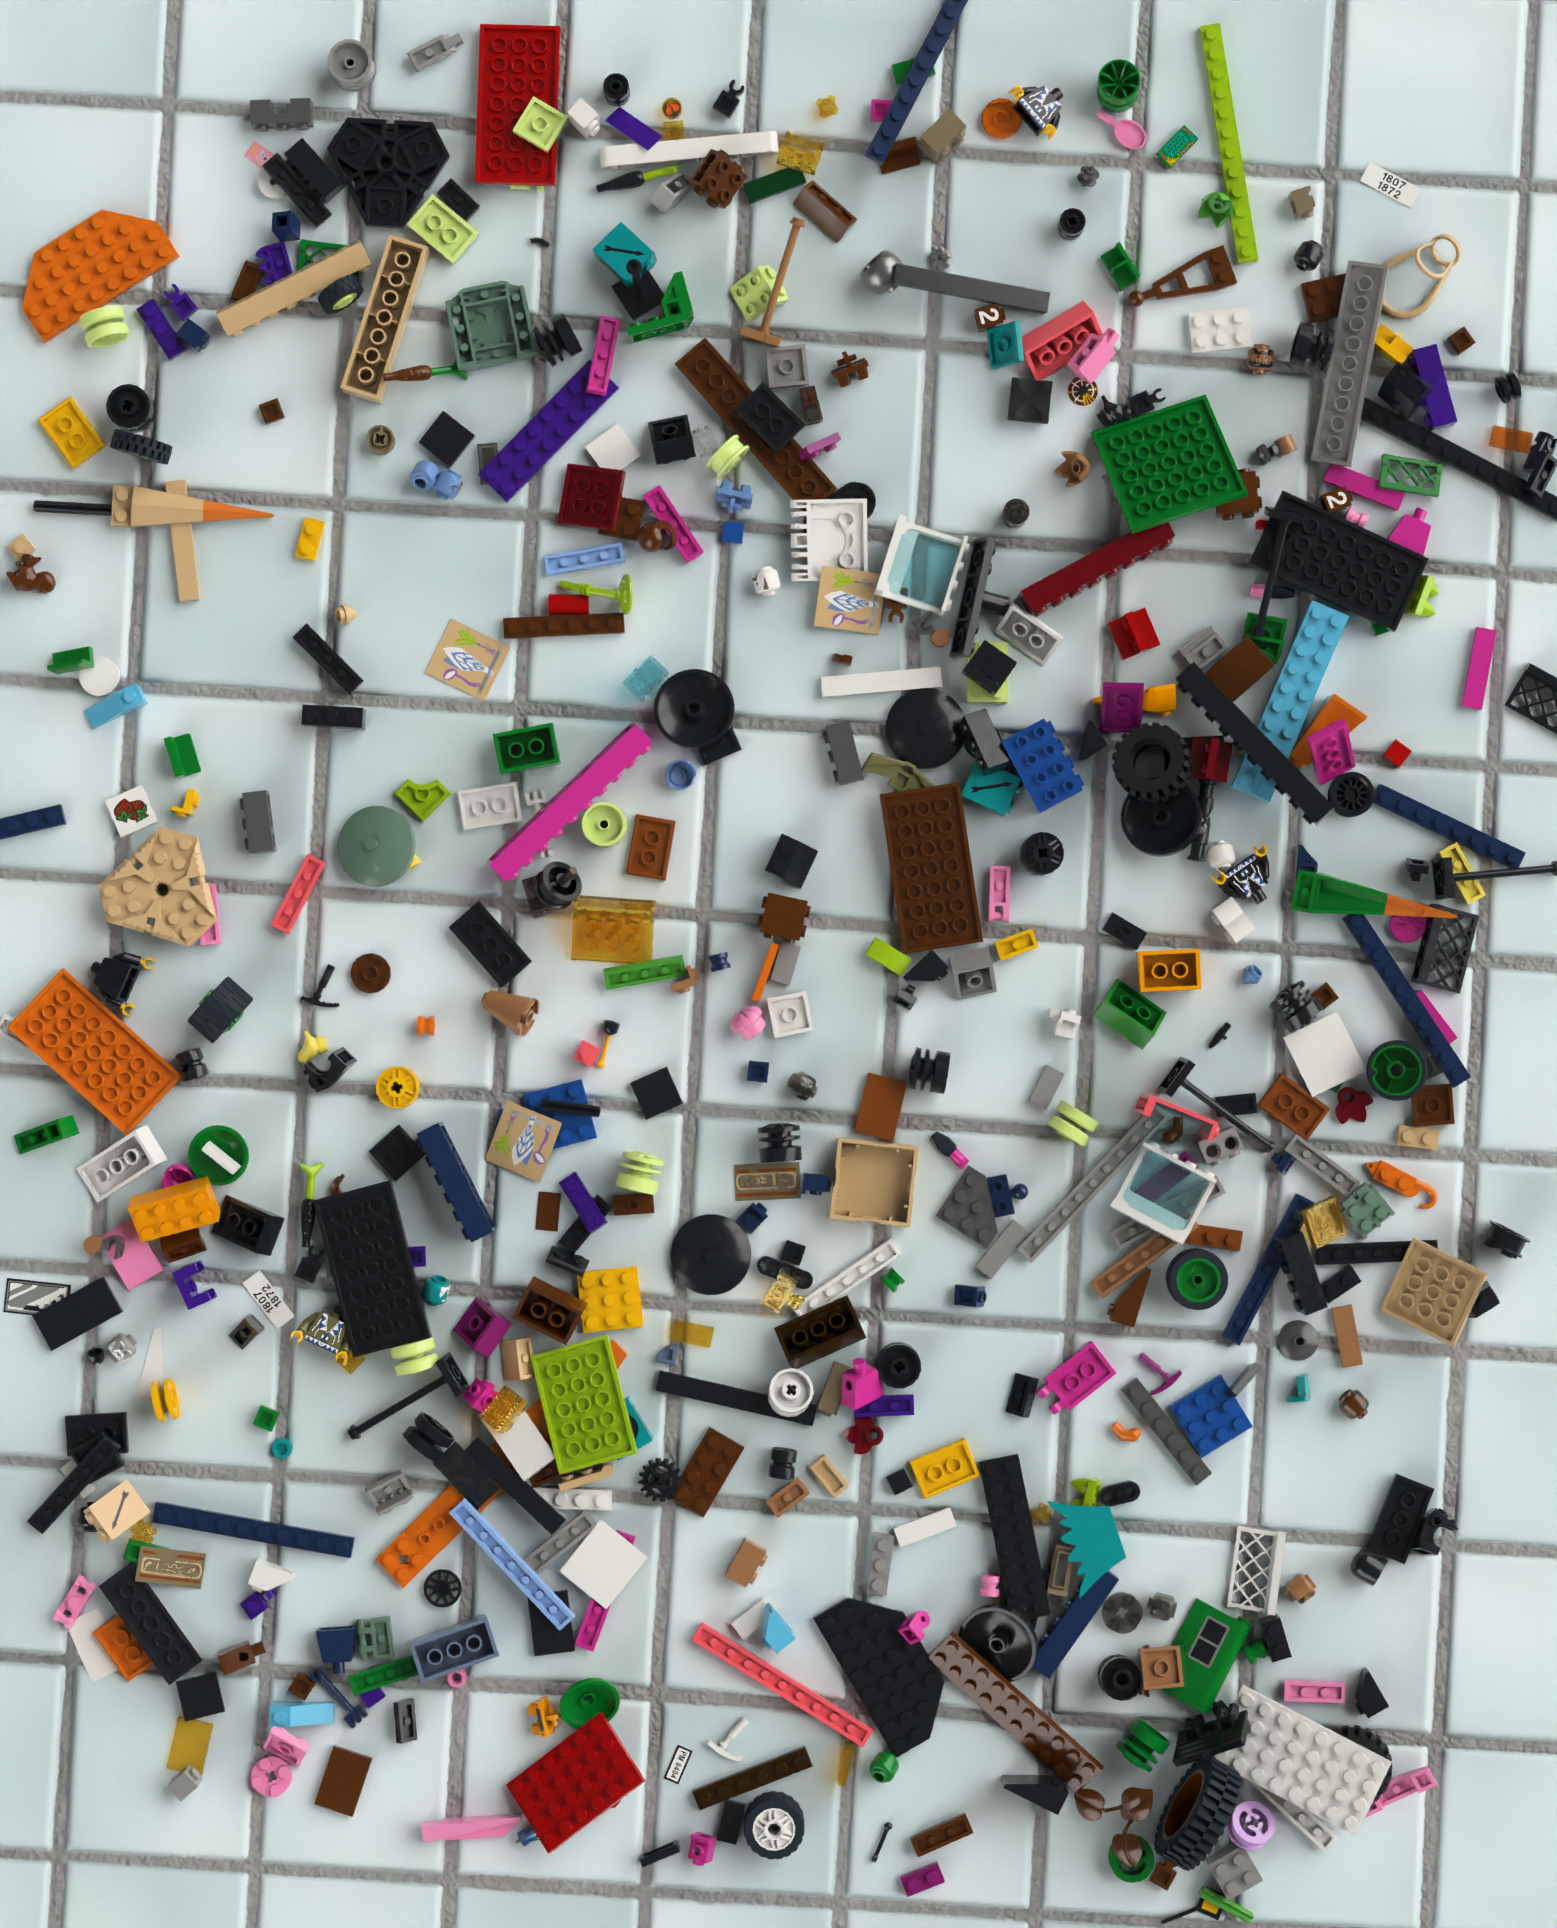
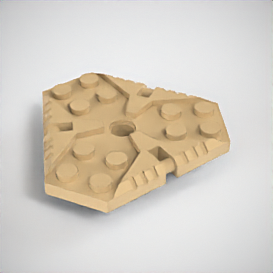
M161 826L133 852L134 855L130 859L123 861L98 885L106 922L142 933L150 932L152 936L191 947L218 921L209 883L205 882L204 876L207 873L198 837ZM140 861L143 866L138 870L134 865ZM196 878L198 885L192 886L190 879ZM163 884L168 887V893L164 896L159 893V888ZM150 917L156 919L154 925L148 924Z

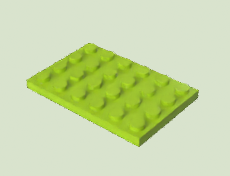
M609 1335L530 1356L559 1475L638 1453Z

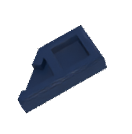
M1298 845L1295 882L1299 869L1317 872L1318 863L1306 851L1303 845Z

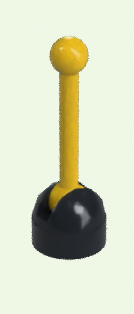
M604 1020L603 1030L607 1036L600 1061L597 1062L598 1068L605 1066L604 1059L610 1036L617 1033L620 1023Z

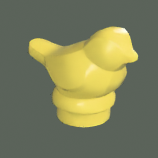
M304 1031L306 1038L302 1049L297 1054L298 1060L306 1064L308 1060L316 1058L318 1054L327 1052L328 1049L324 1036H316L314 1038L310 1036L308 1031Z

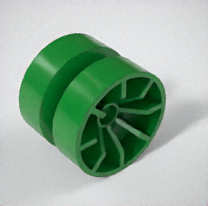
M1116 59L1106 63L1100 70L1097 82V98L1099 103L1108 111L1124 112L1136 103L1140 88V74L1135 65L1127 60Z

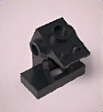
M344 1047L336 1050L327 1058L331 1062L328 1071H321L311 1061L304 1065L305 1070H303V1073L305 1075L308 1074V1082L316 1092L333 1086L358 1061Z
M1440 1508L1430 1509L1422 1519L1411 1550L1425 1556L1438 1555L1440 1547L1436 1546L1433 1539L1436 1529L1443 1527L1451 1531H1457L1456 1521L1447 1519V1513Z

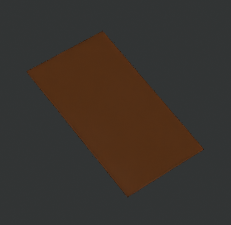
M539 1191L535 1230L558 1231L561 1193Z

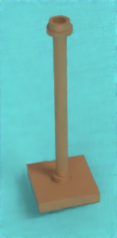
M796 217L790 220V223L793 224L761 327L758 326V329L742 326L741 335L777 347L782 345L783 338L769 334L770 330L768 328L800 227L804 228L805 220Z

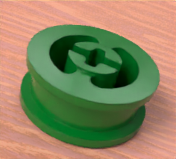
M1139 1835L1136 1836L1142 1843L1143 1854L1137 1867H1134V1869H1137L1142 1862L1144 1863L1138 1870L1125 1871L1121 1869L1119 1864L1123 1862L1115 1855L1112 1844L1109 1848V1864L1114 1874L1125 1882L1135 1883L1144 1880L1149 1876L1154 1867V1853L1148 1842Z

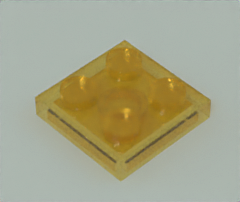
M1330 1196L1301 1210L1312 1249H1318L1347 1235L1336 1196Z

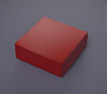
M1395 739L1383 756L1399 768L1412 751Z

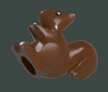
M23 554L21 556L23 565L17 561L15 564L18 570L14 573L11 571L6 572L17 591L28 592L36 589L38 593L47 594L54 590L56 585L54 576L48 571L36 574L33 569L41 561V557Z

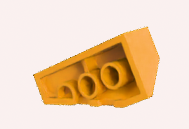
M1175 684L1150 687L1144 691L1143 713L1159 714L1160 717L1172 715L1171 712L1176 710ZM1102 696L1092 698L1091 703L1101 705Z

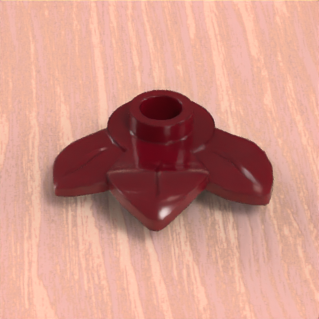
M1351 1087L1340 1089L1337 1094L1339 1103L1335 1108L1338 1121L1344 1124L1351 1118L1358 1122H1365L1367 1114L1365 1106L1373 1103L1372 1097L1365 1091H1356ZM1346 1093H1349L1351 1096L1348 1101L1344 1099Z
M854 1417L856 1426L848 1428L843 1433V1436L848 1442L855 1444V1454H866L871 1450L872 1446H877L882 1442L884 1437L883 1431L880 1427L874 1425L870 1417ZM870 1433H876L877 1438L874 1440L871 1439L869 1436Z

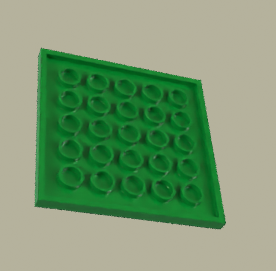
M1206 394L1091 432L1092 439L1131 534L1247 496L1246 487Z

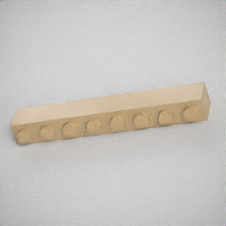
M359 239L216 312V315L227 336H238L244 332V328L248 326L253 328L261 324V319L267 316L271 319L280 314L279 310L285 307L287 310L298 305L297 301L303 298L305 301L313 298L316 295L315 292L321 289L324 290L337 279L356 271L362 273L368 270L371 260Z

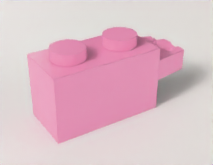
M1108 328L1100 336L1091 333L1067 365L1080 379L1092 384L1116 352L1113 346L1120 335L1111 328Z

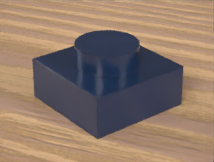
M749 1061L747 1081L767 1083L769 1062Z

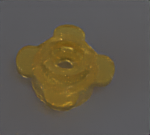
M829 95L826 99H818L816 101V105L820 110L819 115L822 118L836 115L839 111L835 105V97Z

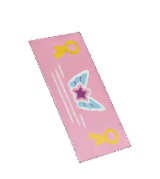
M254 141L244 156L262 168V165L274 154Z

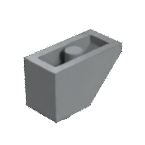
M682 171L678 172L660 184L650 201L663 214L667 213L693 188L689 183L690 178Z

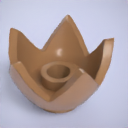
M1061 452L1066 461L1058 466L1055 472L1069 479L1066 487L1080 484L1090 472L1089 461L1078 452Z

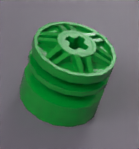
M1135 1718L1128 1728L1134 1737L1131 1738L1123 1735L1122 1739L1128 1745L1119 1741L1116 1747L1132 1764L1151 1772L1153 1766L1147 1760L1157 1764L1158 1760L1152 1753L1155 1751L1163 1755L1170 1746V1742L1149 1724L1139 1718Z

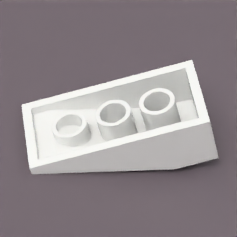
M145 1125L134 1130L76 1169L98 1203L166 1161L167 1157L148 1126Z

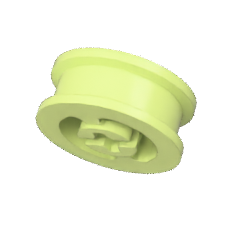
M737 434L726 441L706 464L708 469L712 468L717 473L716 477L718 479L728 474L750 449L748 445L743 446L738 441L739 436Z

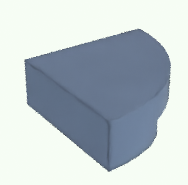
M678 1344L664 1347L658 1353L655 1362L675 1365Z

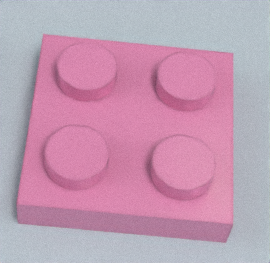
M273 1726L263 1749L299 1767L309 1744L300 1737L292 1736L284 1728Z

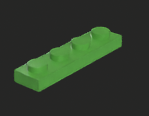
M683 954L603 969L607 990L686 976Z

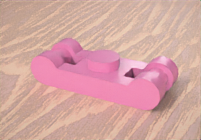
M81 1574L52 1618L56 1622L60 1621L63 1623L64 1627L68 1630L73 1626L97 1587V1584L85 1580L86 1577ZM80 1586L86 1590L85 1594L78 1591ZM66 1609L72 1613L70 1618L63 1614Z

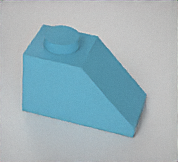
M768 1602L765 1605L761 1628L764 1636L762 1641L768 1649L773 1648L778 1653L794 1641L796 1637L792 1629Z

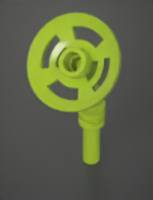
M628 574L623 575L619 588H615V590L596 588L584 583L577 584L564 580L559 581V588L576 591L580 595L614 598L619 601L624 615L630 613L632 606V582Z

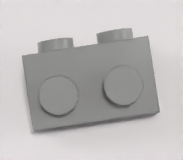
M401 1469L365 1488V1492L375 1506L378 1516L391 1512L395 1507L408 1503L414 1497L412 1486Z

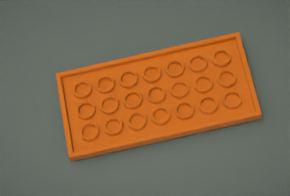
M64 968L56 974L7 1027L126 1136L137 1127L182 1078V1075Z

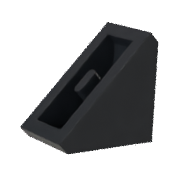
M1091 720L1087 721L1078 760L1081 762L1108 745Z

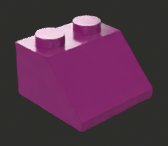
M475 1297L453 1331L471 1348L490 1357L512 1324L503 1315Z

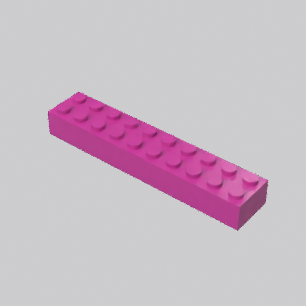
M631 722L487 860L488 864L505 882L514 880L519 875L518 870L523 865L527 867L534 860L533 856L538 851L542 853L549 846L547 842L550 839L558 838L563 833L562 828L567 823L571 825L578 818L577 814L581 810L586 811L593 804L591 800L596 795L598 797L603 795L607 791L606 786L610 782L615 783L622 776L620 772L625 768H631L637 762L635 758L639 754L644 755L650 750L652 740L635 723Z

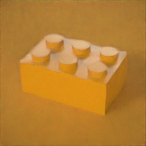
M1199 949L1136 952L1138 992L1201 989Z

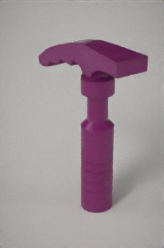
M1143 1352L1138 1357L1141 1362L1155 1373H1159L1166 1381L1160 1388L1152 1390L1150 1395L1164 1391L1182 1374V1371L1178 1370L1176 1374L1170 1377L1168 1372H1164L1157 1363Z

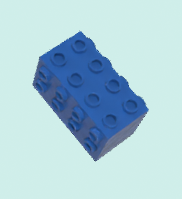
M1045 719L1001 741L1039 813L1083 791L1081 786L1084 785L1080 775H1075L1072 771V768L1075 766L1070 756L1065 758L1062 752L1065 750V747L1060 738L1055 739L1053 733L1056 730L1051 721L1046 722Z

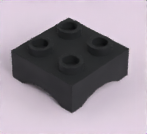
M1012 377L1007 420L1048 424L1053 381Z

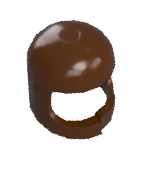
M664 520L645 524L638 531V543L646 552L669 550L677 544L676 532L673 526ZM667 529L670 532V543L667 547L661 546L662 536L660 530Z

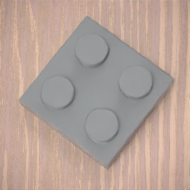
M805 344L765 348L769 389L809 385Z

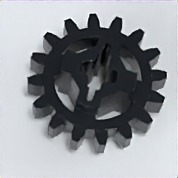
M656 1458L655 1462L649 1460V1466H642L645 1472L639 1473L643 1480L638 1481V1483L644 1486L640 1490L647 1491L646 1498L653 1496L652 1501L654 1502L658 1498L660 1502H665L666 1498L668 1500L673 1499L672 1494L677 1495L679 1493L676 1488L682 1487L678 1480L683 1479V1476L677 1475L680 1468L674 1469L676 1463L668 1464V1458H665L663 1461L661 1458ZM661 1467L666 1468L668 1471H663ZM666 1476L665 1478H663L661 1483L655 1484V1482H657L660 1479V1477ZM653 1488L658 1489L659 1492H662V1493H657V1492H655V1491L653 1490Z

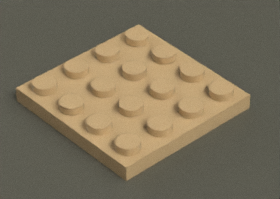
M1413 1238L1380 1311L1454 1347L1488 1273L1417 1238Z

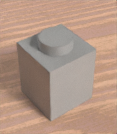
M188 1764L171 1779L167 1788L182 1801L199 1786L203 1778L196 1768H192Z

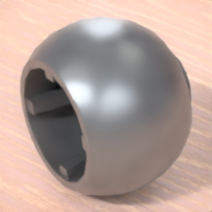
M886 250L876 255L860 273L865 287L878 295L886 291L888 293L893 292L898 287L892 285L895 264H902L899 257Z

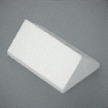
M1014 603L994 631L1042 665L1046 664L1063 639V636Z

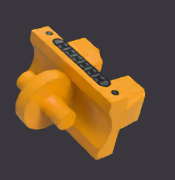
M548 1696L527 1706L528 1714L530 1716L537 1715L538 1721L532 1723V1733L541 1735L542 1738L549 1737L550 1734L555 1732L554 1726H558L557 1718L561 1717L560 1711L555 1712L554 1705L550 1706Z

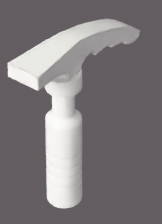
M743 1717L728 1733L725 1740L719 1743L720 1745L713 1743L711 1740H708L707 1744L726 1758L742 1761L740 1756L730 1754L724 1749L728 1746L727 1744L731 1739H734L746 1727L749 1721Z

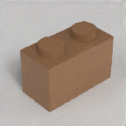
M745 1537L727 1568L725 1576L744 1587H747L749 1583L753 1584L758 1575L755 1571L758 1566L762 1567L768 1557L765 1555L766 1549Z

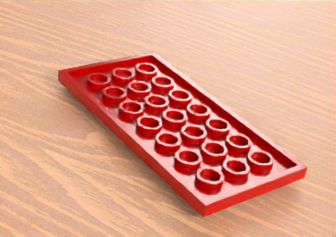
M480 24L475 184L556 186L557 139L547 153L513 133V129L533 96L558 110L560 26Z

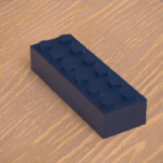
M439 1122L417 1133L418 1138H416V1142L421 1150H425L427 1154L425 1160L430 1168H434L436 1172L434 1175L435 1180L445 1190V1193H443L445 1200L448 1204L451 1203L455 1210L452 1213L457 1222L461 1221L464 1227L461 1231L465 1239H470L472 1243L494 1232L496 1227L443 1122Z

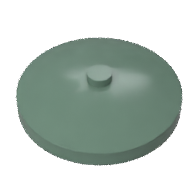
M370 806L354 813L343 825L337 843L338 858L348 876L356 882L373 887L389 885L401 878L409 869L416 849L415 835L410 823L399 812L384 806Z

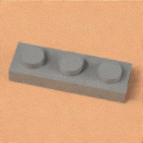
M874 1532L866 1589L867 1594L887 1595L895 1537L893 1534Z

